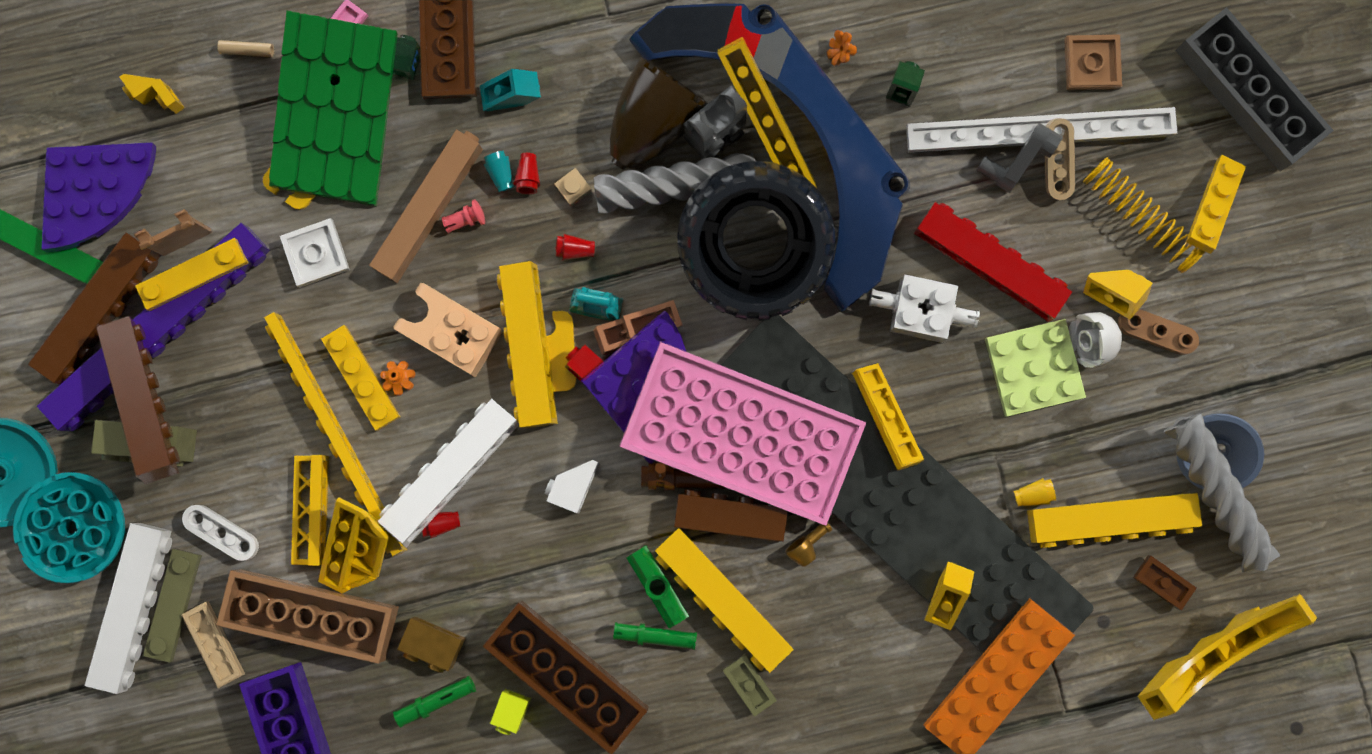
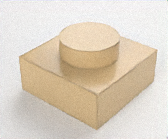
M576 168L554 183L570 206H573L592 191Z

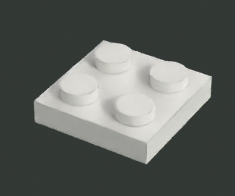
M331 218L280 236L296 286L299 288L350 270L334 221Z

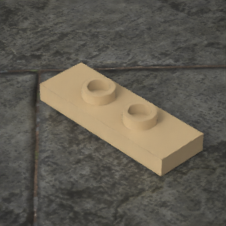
M209 601L181 615L217 688H221L245 675L223 628L217 626L218 619Z

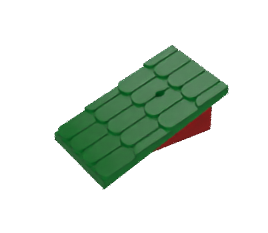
M286 11L269 174V186L271 188L377 207L398 35L396 30Z

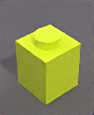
M505 689L501 693L490 724L495 725V730L506 735H511L512 732L517 733L531 698Z

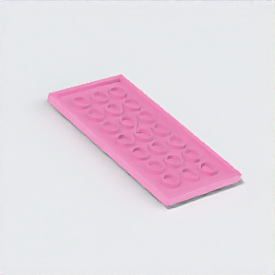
M660 342L620 447L820 524L827 525L866 422Z

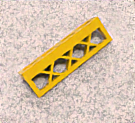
M294 456L291 565H322L327 539L329 456ZM302 461H311L309 479L301 473ZM309 486L310 505L307 507L301 501V492ZM300 506L304 509V511L301 514ZM308 513L309 532L306 534L300 528V520ZM307 541L308 559H299V547Z

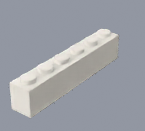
M493 399L487 404L485 402L476 409L475 417L470 423L465 422L456 431L455 435L457 437L450 444L447 442L438 450V457L431 464L427 463L420 469L417 480L413 484L408 483L400 491V498L393 505L389 504L381 511L379 515L381 518L377 522L405 548L408 547L518 427L516 419Z
M130 523L85 686L114 694L125 692L132 686L135 678L133 668L135 661H138L142 653V645L140 643L143 634L147 632L150 624L148 615L150 607L154 606L157 599V591L155 589L158 580L164 574L165 566L163 561L165 554L169 552L172 545V538H170L172 531L143 523Z

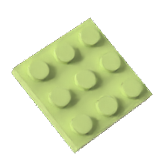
M1066 319L985 338L1005 417L1086 398Z

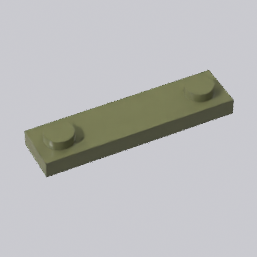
M176 548L172 549L143 656L169 663L173 662L184 622L181 615L187 611L202 555Z

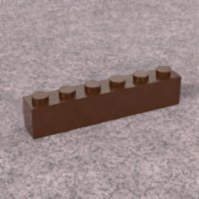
M125 232L28 365L51 382L61 385L79 368L83 361L89 359L93 354V347L100 339L97 327L113 322L115 317L120 316L124 312L129 298L138 292L135 285L142 283L146 275L155 270L161 255L148 248L142 250L139 246L141 243L138 238Z
M130 316L98 326V335L136 476L144 484H148L179 473L176 463L180 462V458L176 448L172 447L169 438L173 437V433L168 421H164L162 414L166 412V407L162 398L157 396L156 388H159V382L155 373L151 372L149 364H152L153 361L149 350L144 348L142 340L146 339L141 324L136 325Z

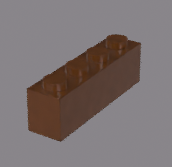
M686 489L684 495L678 494L674 527L784 542L788 513L784 509L768 503L766 505L755 504V499L739 497V501L735 502L728 501V495L712 493L711 498L700 497V491Z

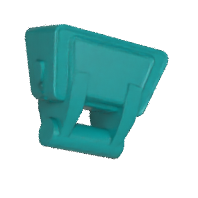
M586 287L581 289L574 288L569 311L589 317L615 321L620 317L623 298H619L613 295V293L601 292Z

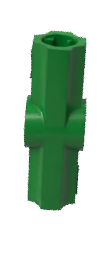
M647 545L626 557L645 588L646 594L651 598L669 629L689 617V614ZM655 579H660L665 583V591L661 594H654L650 589V583Z

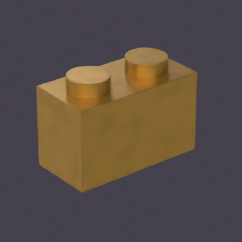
M413 617L408 623L397 650L404 652V658L414 662H418L419 659L429 663L428 667L430 669L443 673L444 670L449 671L453 669L465 637L418 617Z

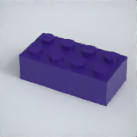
M302 662L239 684L261 754H331Z

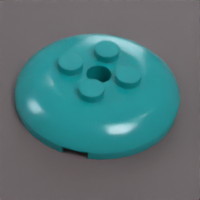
M75 472L55 474V476L35 484L21 500L13 524L15 544H18L23 556V562L40 577L59 583L84 581L102 572L118 554L125 533V517L115 493L99 479ZM72 521L75 522L76 529H78L73 534L69 529Z

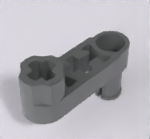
M1039 123L1010 167L1005 169L985 156L976 171L997 182L996 186L1010 193L1037 152L1050 158L1062 141L1063 136Z

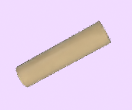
M219 40L218 52L219 54L273 57L274 45L269 43Z

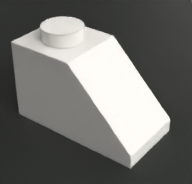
M591 460L557 475L555 480L550 479L545 494L548 495L547 502L572 512L580 513L599 462Z

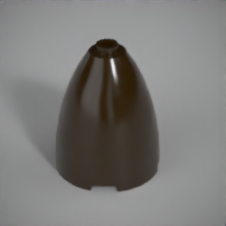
M643 57L639 59L623 88L612 122L610 155L613 159L611 162L622 170H625L626 167L633 169L642 165L672 146L684 135L685 129L683 124L708 104L699 96L695 100L694 97L696 95L694 92L659 67L654 65L650 69L648 67L650 65L649 61Z

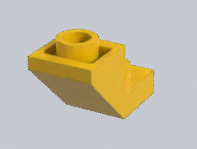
M128 74L120 76V79L125 84L122 89L132 101L136 99L145 105L155 98L163 109L169 108L176 114L185 108L173 90L161 79Z

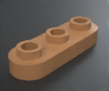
M1141 309L1133 316L1138 320L1137 326L1132 325L1131 321L1121 314L1118 318L1119 329L1125 335L1173 353L1186 355L1195 351L1199 345L1198 334L1192 328ZM1157 326L1163 328L1164 333L1162 336L1157 334ZM1183 336H1187L1189 338L1188 345H1185L1182 342Z

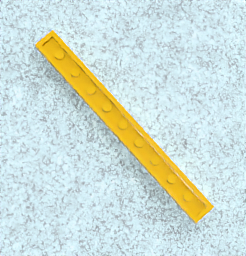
M275 312L265 316L264 318L268 324L265 326V329L272 340H277L280 346L278 353L285 364L289 363L293 370L290 373L292 380L297 387L301 386L306 394L303 400L309 410L315 411L318 417L316 424L322 434L327 433L331 441L328 445L335 458L339 457L344 465L341 470L345 478L349 482L352 481L357 490L354 491L356 499L361 506L365 505L368 512L378 521L381 518L379 515L385 507L282 316ZM384 529L389 536L385 550L387 554L391 553L392 556H398L407 551V548Z

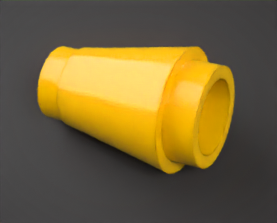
M1042 478L1014 491L1018 507L1050 505L1051 501L1057 500L1051 479L1044 480Z

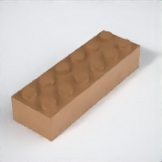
M238 569L230 570L217 626L379 664L386 660L399 606Z

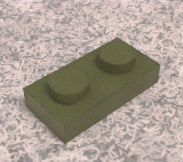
M745 654L722 669L754 717L777 701Z

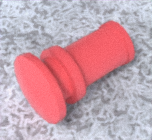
M475 199L472 200L471 207L468 205L463 206V210L442 217L444 227L447 226V233L467 225L472 227L476 225L477 221L481 225L485 224L484 212Z

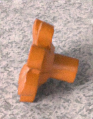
M836 30L834 33L835 39L831 38L829 41V46L832 49L827 51V57L832 59L831 64L834 66L840 65L841 62L847 63L850 60V56H854L857 52V47L850 43L852 35L848 32L843 33L840 30Z
M394 361L387 363L388 371H382L380 374L381 379L386 380L382 385L385 391H390L393 388L394 394L401 396L403 388L411 390L414 387V384L409 379L414 378L416 374L412 369L407 370L408 362L401 361L398 366Z

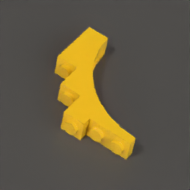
M1301 594L1262 609L1255 607L1239 613L1223 631L1202 638L1188 655L1167 662L1142 690L1138 698L1153 720L1174 714L1200 688L1228 667L1268 643L1313 624L1317 617Z

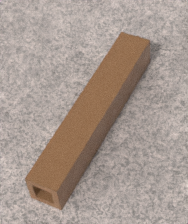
M456 129L370 263V267L395 283L399 282L483 151L478 143V137L468 131H465L463 134Z

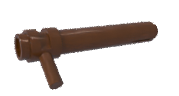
M648 463V466L641 467V488H648V490L656 491V488H664V491H674L675 488L729 489L667 464Z

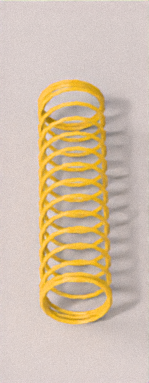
M1108 157L1083 180V183L1087 185L1109 165L1091 188V191H1094L1117 172L1099 195V198H1102L1125 179L1123 184L1107 202V205H1110L1124 192L1133 187L1115 209V212H1118L1132 199L1141 194L1122 219H1126L1140 206L1149 201L1130 224V227H1133L1144 216L1157 208L1150 219L1138 231V234H1141L1157 219L1165 215L1159 225L1146 238V241H1149L1160 230L1172 223L1163 237L1155 244L1154 248H1157L1168 237L1181 229L1161 256H1164L1176 244L1188 237V234L1178 239L1184 230L1183 226L1170 232L1176 223L1175 219L1162 225L1168 216V212H1164L1154 218L1160 209V205H1155L1146 211L1152 202V197L1138 204L1144 195V190L1137 192L1129 198L1137 186L1136 183L1129 185L1121 191L1127 183L1129 176H1124L1112 185L1120 174L1121 168L1116 169L1104 178L1113 165V161H1110ZM1185 242L1169 263H1172L1192 245L1189 244L1187 246L1188 243ZM1195 247L1191 254L1177 268L1178 272L1184 273L1204 255L1205 251Z

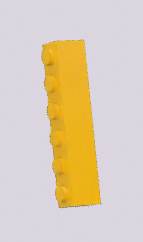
M741 37L718 49V55L737 93L746 102L747 112L772 162L798 172L816 187V182L744 38Z
M531 261L499 266L500 274H497V283L503 293L500 308L502 315L506 316L507 327H504V338L506 343H509L510 353L507 354V363L509 369L513 372L514 379L511 380L510 387L512 395L516 396L517 407H514V418L521 428L558 424L538 266Z
M1198 493L1027 510L1031 543H1039L1040 548L1057 546L1056 541L1067 540V545L1084 544L1083 538L1094 537V542L1111 541L1112 535H1121L1122 539L1139 538L1138 533L1148 532L1149 537L1166 535L1165 530L1176 529V534L1193 533V527L1202 526Z
M680 528L655 550L658 554L655 558L665 570L670 567L677 574L674 578L675 581L684 590L689 587L696 594L693 600L703 610L708 607L715 614L712 620L722 630L727 627L734 636L731 640L741 651L745 648L749 650L753 655L750 660L760 671L765 668L770 673L794 650Z

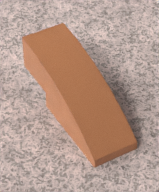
M674 300L596 326L593 331L602 356L617 351L663 311L669 314L677 328L681 327L682 322Z

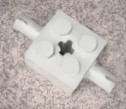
M904 275L900 279L896 294L872 289L871 299L869 300V306L892 310L893 317L890 332L941 343L948 339L952 323L976 328L979 321L976 319L980 316V311L956 307L957 285L910 275ZM922 303L926 304V308L929 309L925 315L922 314V309L918 308Z

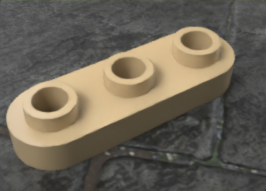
M1055 118L1049 121L1046 127L1053 131L1056 127H1061L1063 139L1050 158L1045 156V184L1049 196L1057 200H1065L1075 190L1074 127L1066 119ZM1061 154L1062 161L1056 164L1055 156ZM1058 181L1063 183V187L1060 190L1055 189V184Z

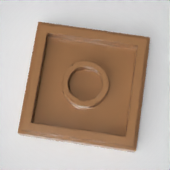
M1068 35L1065 37L1067 90L1120 89L1122 87L1120 35Z

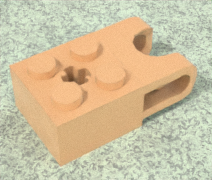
M420 283L416 289V294L428 305L427 317L417 323L400 318L395 323L394 329L476 377L503 331L435 289ZM465 333H467L466 336L469 338V341L467 342V344L462 342V344L459 345L460 336L462 334L464 335Z

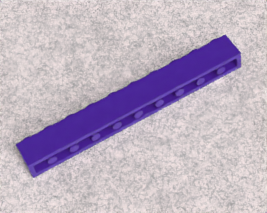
M240 223L214 246L216 247L236 238L248 264L156 309L148 311L145 308L133 319L136 325L141 324L146 335V339L142 340L144 348L149 350L151 357L159 356L165 350V345L170 340L180 337L186 331L185 327L190 322L200 319L206 313L205 309L210 304L220 301L226 295L225 291L231 285L240 283L246 277V272L251 267L260 265L266 259V254L270 250L248 226ZM102 348L37 405L38 409L57 430L70 432L78 429L84 423L83 419L89 413L98 411L105 404L104 400L109 395L114 394Z

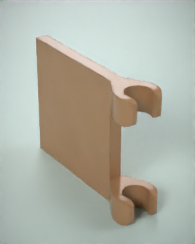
M183 209L174 214L180 221V224L153 237L146 229L134 233V236L140 241L141 244L139 246L142 250L148 248L165 256L211 234L212 231L208 226L192 218Z

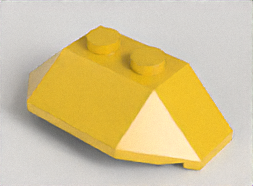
M338 498L335 502L318 582L340 593H344L352 588L374 581L379 577L389 536L373 515L341 498Z

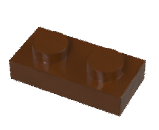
M1151 555L1146 557L1133 576L1139 583L1181 611L1197 589Z

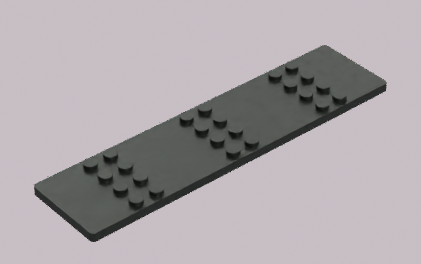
M780 315L770 317V320L762 321L721 364L723 367L866 422L832 513L929 604L948 561L974 571L970 595L953 626L982 653L985 652L1029 598L1072 633L1093 612V605L918 443L917 445L924 461L920 464L897 470L860 389Z

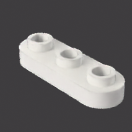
M192 505L184 511L182 522L187 530L232 558L245 561L252 559L257 554L259 544L252 534L208 507ZM198 514L203 516V521L200 524L196 521ZM221 528L226 530V535L223 538L219 536ZM243 542H247L249 545V549L246 552L241 548Z

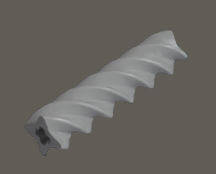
M753 152L749 155L734 153L722 160L709 157L698 161L696 164L683 161L672 165L670 168L652 166L642 173L636 170H627L621 172L616 177L607 174L597 175L594 177V188L599 213H610L618 207L635 209L646 202L653 205H661L672 198L686 201L689 200L698 186L712 174L737 163L756 160L754 159Z
M1201 413L1190 417H1179L1172 426L1163 432L1177 440L1176 455L1181 460L1191 463L1189 478L1192 482L1204 487L1202 493L1203 503L1217 510L1215 517L1216 526L1230 533L1229 549L1233 553L1243 556L1242 572L1251 570L1265 571L1269 563L1278 558L1280 554L1271 545L1270 537L1264 526L1258 522L1256 511L1245 498L1240 482L1231 474L1228 460L1218 451L1215 437L1205 427Z

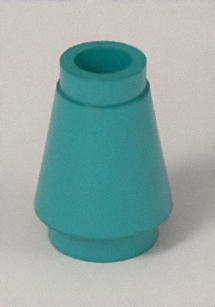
M498 151L485 156V164L483 165L498 191L503 192L514 188L509 156H505L504 151Z

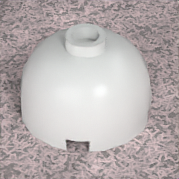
M1101 312L1077 315L1076 321L1071 322L1069 326L1074 351L1077 349L1080 357L1077 361L1085 367L1093 368L1113 360L1121 349L1122 334L1117 323L1112 317Z

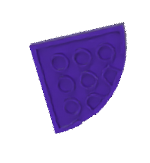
M150 142L46 148L42 250L47 253L75 248L79 246V243L87 241L94 236L98 238L117 225L133 209L142 196L140 192L145 185L147 177H150L152 174L156 156V145Z
M666 311L658 315L581 380L623 433L626 431L659 343L662 342L686 352L682 337ZM642 455V457L647 461V463H653L655 461L651 458Z

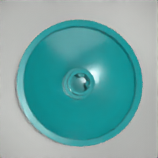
M0 418V527H7L14 524L17 508L26 493L38 482L58 474V466L53 449L37 430L18 420Z

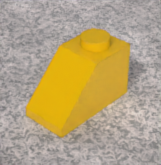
M1131 270L1097 272L1088 275L1083 293L1130 320L1148 299L1153 283Z
M949 561L947 562L934 591L925 621L948 630L952 629L970 595L974 571Z

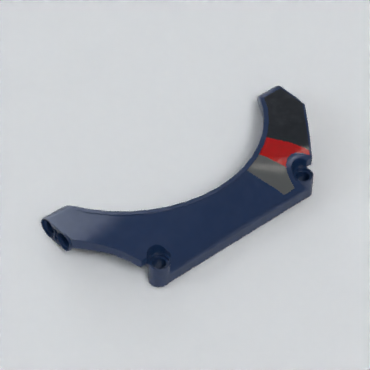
M737 3L666 6L641 26L629 39L643 58L649 62L675 57H699L721 61L718 49L743 37L763 78L774 84L791 98L817 131L834 171L840 214L835 257L824 291L841 312L882 281L890 246L903 206L899 197L906 195L910 189L908 177L771 6L762 4L752 11L745 4ZM770 12L772 14L771 21L766 25H762L760 23L762 14ZM896 177H901L904 180V187L899 192L892 191L890 187L891 181Z

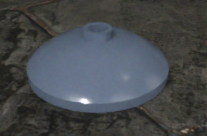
M1210 414L1203 416L1205 427L1213 434L1217 444L1225 446V449L1218 451L1228 460L1231 474L1237 478L1242 488L1249 485L1258 476L1264 462V446L1258 432L1249 423L1233 415ZM1177 456V462L1183 475L1192 484L1204 489L1203 486L1190 480L1189 468L1191 463L1183 461Z

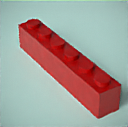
M936 202L932 205L914 232L916 236L1047 322L1056 318L1072 293L1064 281L1056 277L1052 279L1036 263L1031 262L1029 264L1021 258L1022 255L1017 250L1003 247L999 244L997 237L990 233H982L976 229L977 225L971 220L959 218L953 214L954 210L944 203L939 205Z

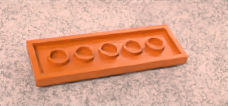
M1029 598L923 724L924 727L955 753L975 754L1075 635Z

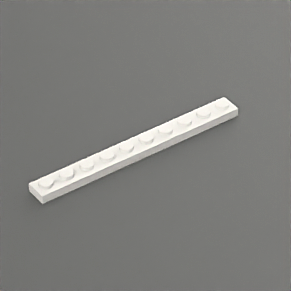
M1175 107L912 123L906 126L908 153L1023 146L1039 123L1046 126L1049 121L1055 118L1066 119L1072 123L1074 127V142L1169 137L1177 134ZM1056 127L1054 132L1061 135V127Z

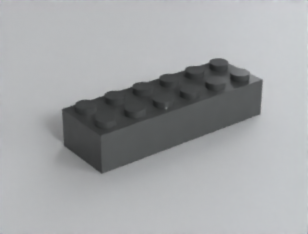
M1227 7L1175 50L1279 171L1295 163L1334 131Z

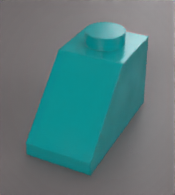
M510 69L480 85L483 111L525 106L541 98L538 75L535 71Z

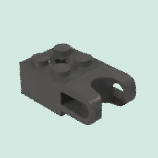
M729 86L683 124L685 140L701 159L716 158L723 152L725 144L729 141L734 143L743 136L747 115L746 102L732 86Z

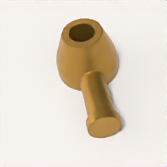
M828 523L827 525L820 524L807 536L794 541L786 549L785 553L800 566L805 567L816 558L813 544L827 532L830 533L832 531L831 526Z

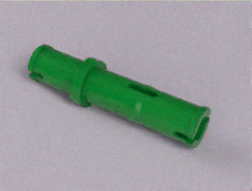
M615 622L613 640L637 642V645L643 646V643L692 650H695L697 632L645 627V624L642 623L636 626Z
M467 676L424 698L420 696L415 699L414 703L394 711L395 721L401 728L421 717L425 719L430 716L429 713L451 704L472 692H476L475 684L472 678ZM449 693H453L452 695H450V696H448V697H446V698H442L443 696H445V695H447V694H449Z

